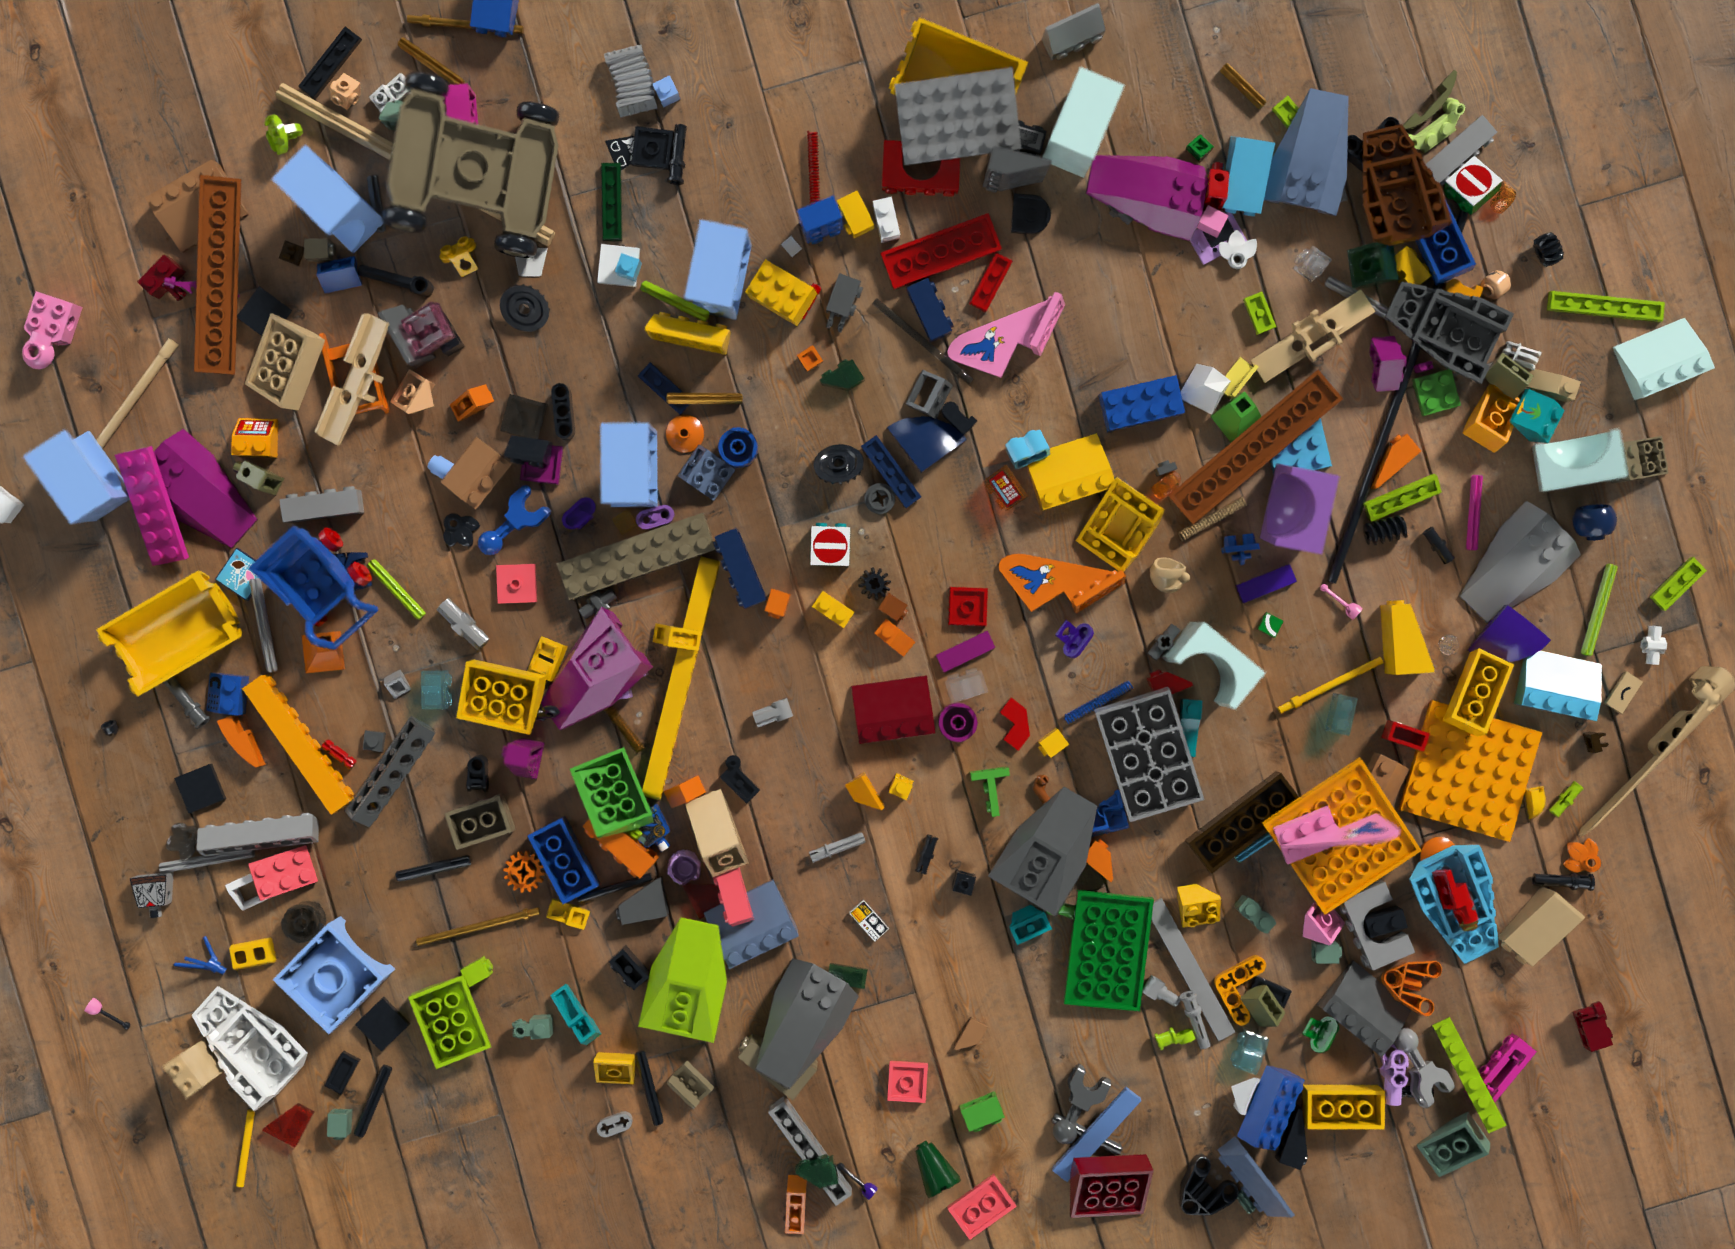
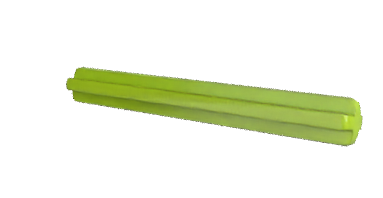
M1606 564L1581 650V654L1586 656H1592L1618 568L1614 564Z

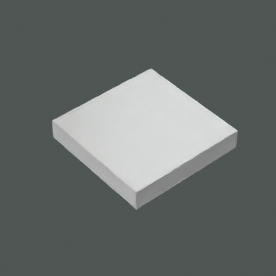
M601 244L597 283L636 287L637 280L635 282L620 277L616 274L615 269L621 253L639 259L640 248Z

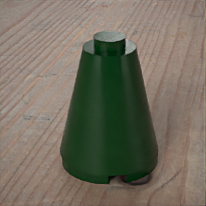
M926 1140L917 1145L918 1149L915 1150L928 1198L951 1188L961 1181L958 1173L932 1142L928 1143Z

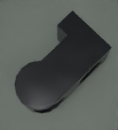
M950 401L944 404L942 408L943 417L958 429L963 436L977 423L973 416L969 419L966 418L959 411V407L955 402Z

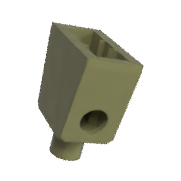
M237 461L233 466V471L237 472V479L259 491L277 495L285 479L248 461L243 463Z

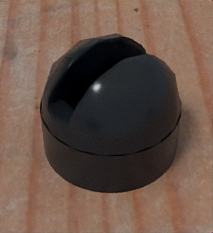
M109 720L101 725L103 733L107 736H112V733L116 735L119 731L116 720Z

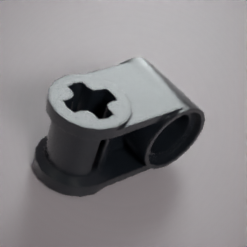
M476 755L468 761L467 792L472 790L488 792L489 763L484 755ZM475 760L481 761V769H477L474 766Z

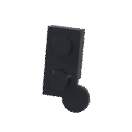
M731 755L726 759L728 769L720 778L747 804L761 789L739 769L741 766L740 758L736 755Z

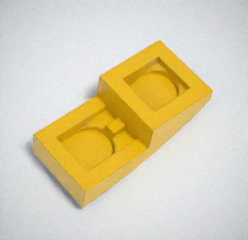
M552 898L546 918L584 930L590 911L570 903L562 904L561 900Z

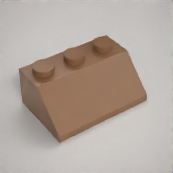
M475 437L441 480V483L464 502L477 509L511 466V463L485 442Z
M1374 752L1367 768L1390 803L1393 804L1409 769L1382 754Z

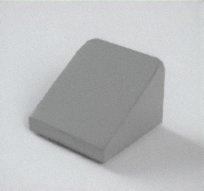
M401 670L384 678V686L394 699L411 690Z

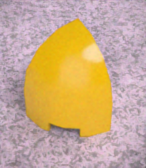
M1543 786L1525 790L1529 819L1536 818L1545 808L1546 797Z

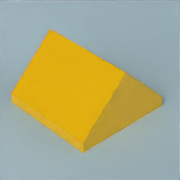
M598 1052L593 1062L596 1082L634 1084L635 1054Z

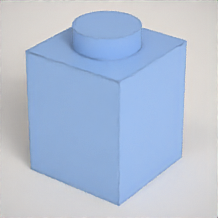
M670 75L653 83L663 108L680 100L679 93Z

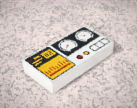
M864 900L849 912L874 942L889 929Z

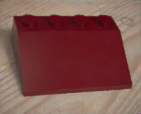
M927 675L851 686L859 744L936 733Z
M1147 1155L1073 1158L1070 1172V1217L1143 1214L1154 1171Z

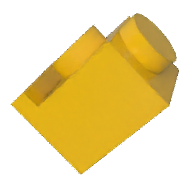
M896 773L889 788V793L907 800L914 781Z

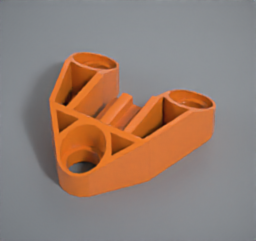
M1402 962L1382 973L1381 981L1396 1001L1421 1016H1430L1433 1013L1434 1004L1430 999L1402 990L1407 988L1419 992L1420 988H1422V980L1405 976L1406 973L1427 978H1438L1442 973V966L1439 962ZM1430 964H1434L1437 968V972L1434 975L1429 974ZM1388 973H1393L1396 977L1393 984H1389L1386 981ZM1422 1002H1427L1429 1005V1010L1426 1013L1421 1012Z

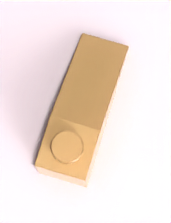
M1523 367L1533 375L1531 382L1525 389H1531L1563 402L1575 400L1581 381L1538 369L1531 370Z

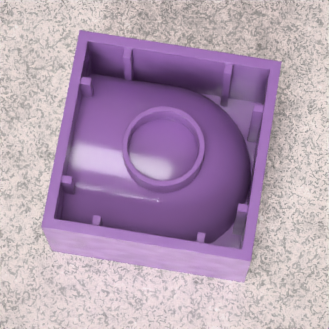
M1276 463L1260 539L1276 546L1322 554L1339 476Z

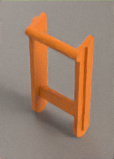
M319 333V336L325 339L322 354L331 389L333 386L339 387L333 360L345 358L350 344L329 348L326 335ZM376 361V364L372 372L376 373V375L381 376L378 363ZM374 381L379 401L359 405L355 415L379 408L385 413H389L383 383Z

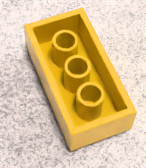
M1480 648L1470 652L1443 721L1477 737L1487 734L1514 664Z
M1303 1085L1302 1112L1304 1126L1307 1129H1385V1090L1379 1085Z

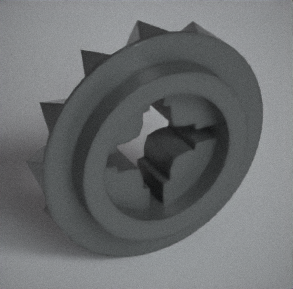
M874 484L865 493V504L873 513L884 514L894 506L895 494L886 484ZM876 491H878V493H880L881 496L888 495V497H885V499H883V507L879 502L872 503V501H874V499L877 498Z

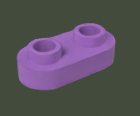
M660 505L639 512L636 517V523L640 528L648 530L671 523L675 514L670 506ZM667 511L668 517L662 518V512ZM646 516L650 518V522L647 524L643 522Z

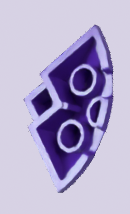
M1504 605L1467 651L1472 652L1480 648L1507 662H1514L1536 654L1551 639L1509 605Z

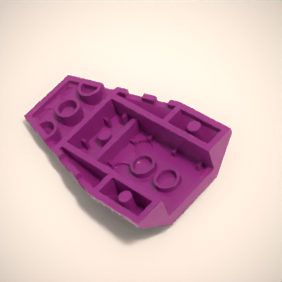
M1095 155L1091 163L1086 194L1107 206L1110 205L1116 208V211L1121 214L1125 213L1132 217L1134 221L1148 226V229L1154 232L1190 241L1202 217L1208 177L1204 166L1172 157Z
M185 429L164 440L154 451L176 520L233 548L258 519L246 501L240 496L235 485L226 476V472L220 467L214 455Z

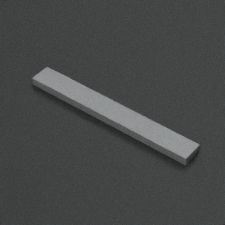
M1162 898L1157 899L1153 904L1152 922L1190 991L1196 992L1197 1003L1201 1006L1202 1013L1218 1041H1221L1235 1033V1030Z

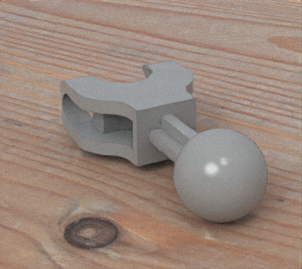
M1402 1028L1394 1045L1398 1050L1407 1053L1414 1065L1409 1070L1411 1075L1410 1091L1416 1102L1421 1107L1427 1109L1434 1104L1432 1086L1434 1084L1439 1091L1446 1093L1454 1090L1455 1085L1448 1071L1436 1067L1433 1061L1423 1060L1417 1049L1419 1043L1417 1034L1409 1028Z

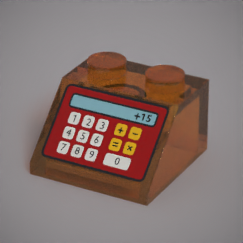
M1004 465L984 480L986 482L984 485L989 494L993 493L996 496L997 500L995 502L1001 510L1005 509V511H1008L1028 497L1007 465Z

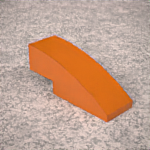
M231 715L217 721L228 743L243 759L255 768L266 765L252 729L244 731L238 715Z

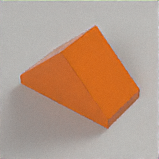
M699 775L663 792L672 809L706 793V790Z

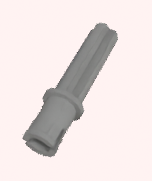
M860 832L829 845L824 844L825 846L809 851L812 862L815 863L865 843L863 833Z

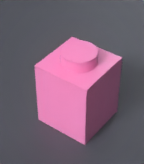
M1208 205L1206 210L1202 212L1197 228L1217 238L1229 215Z

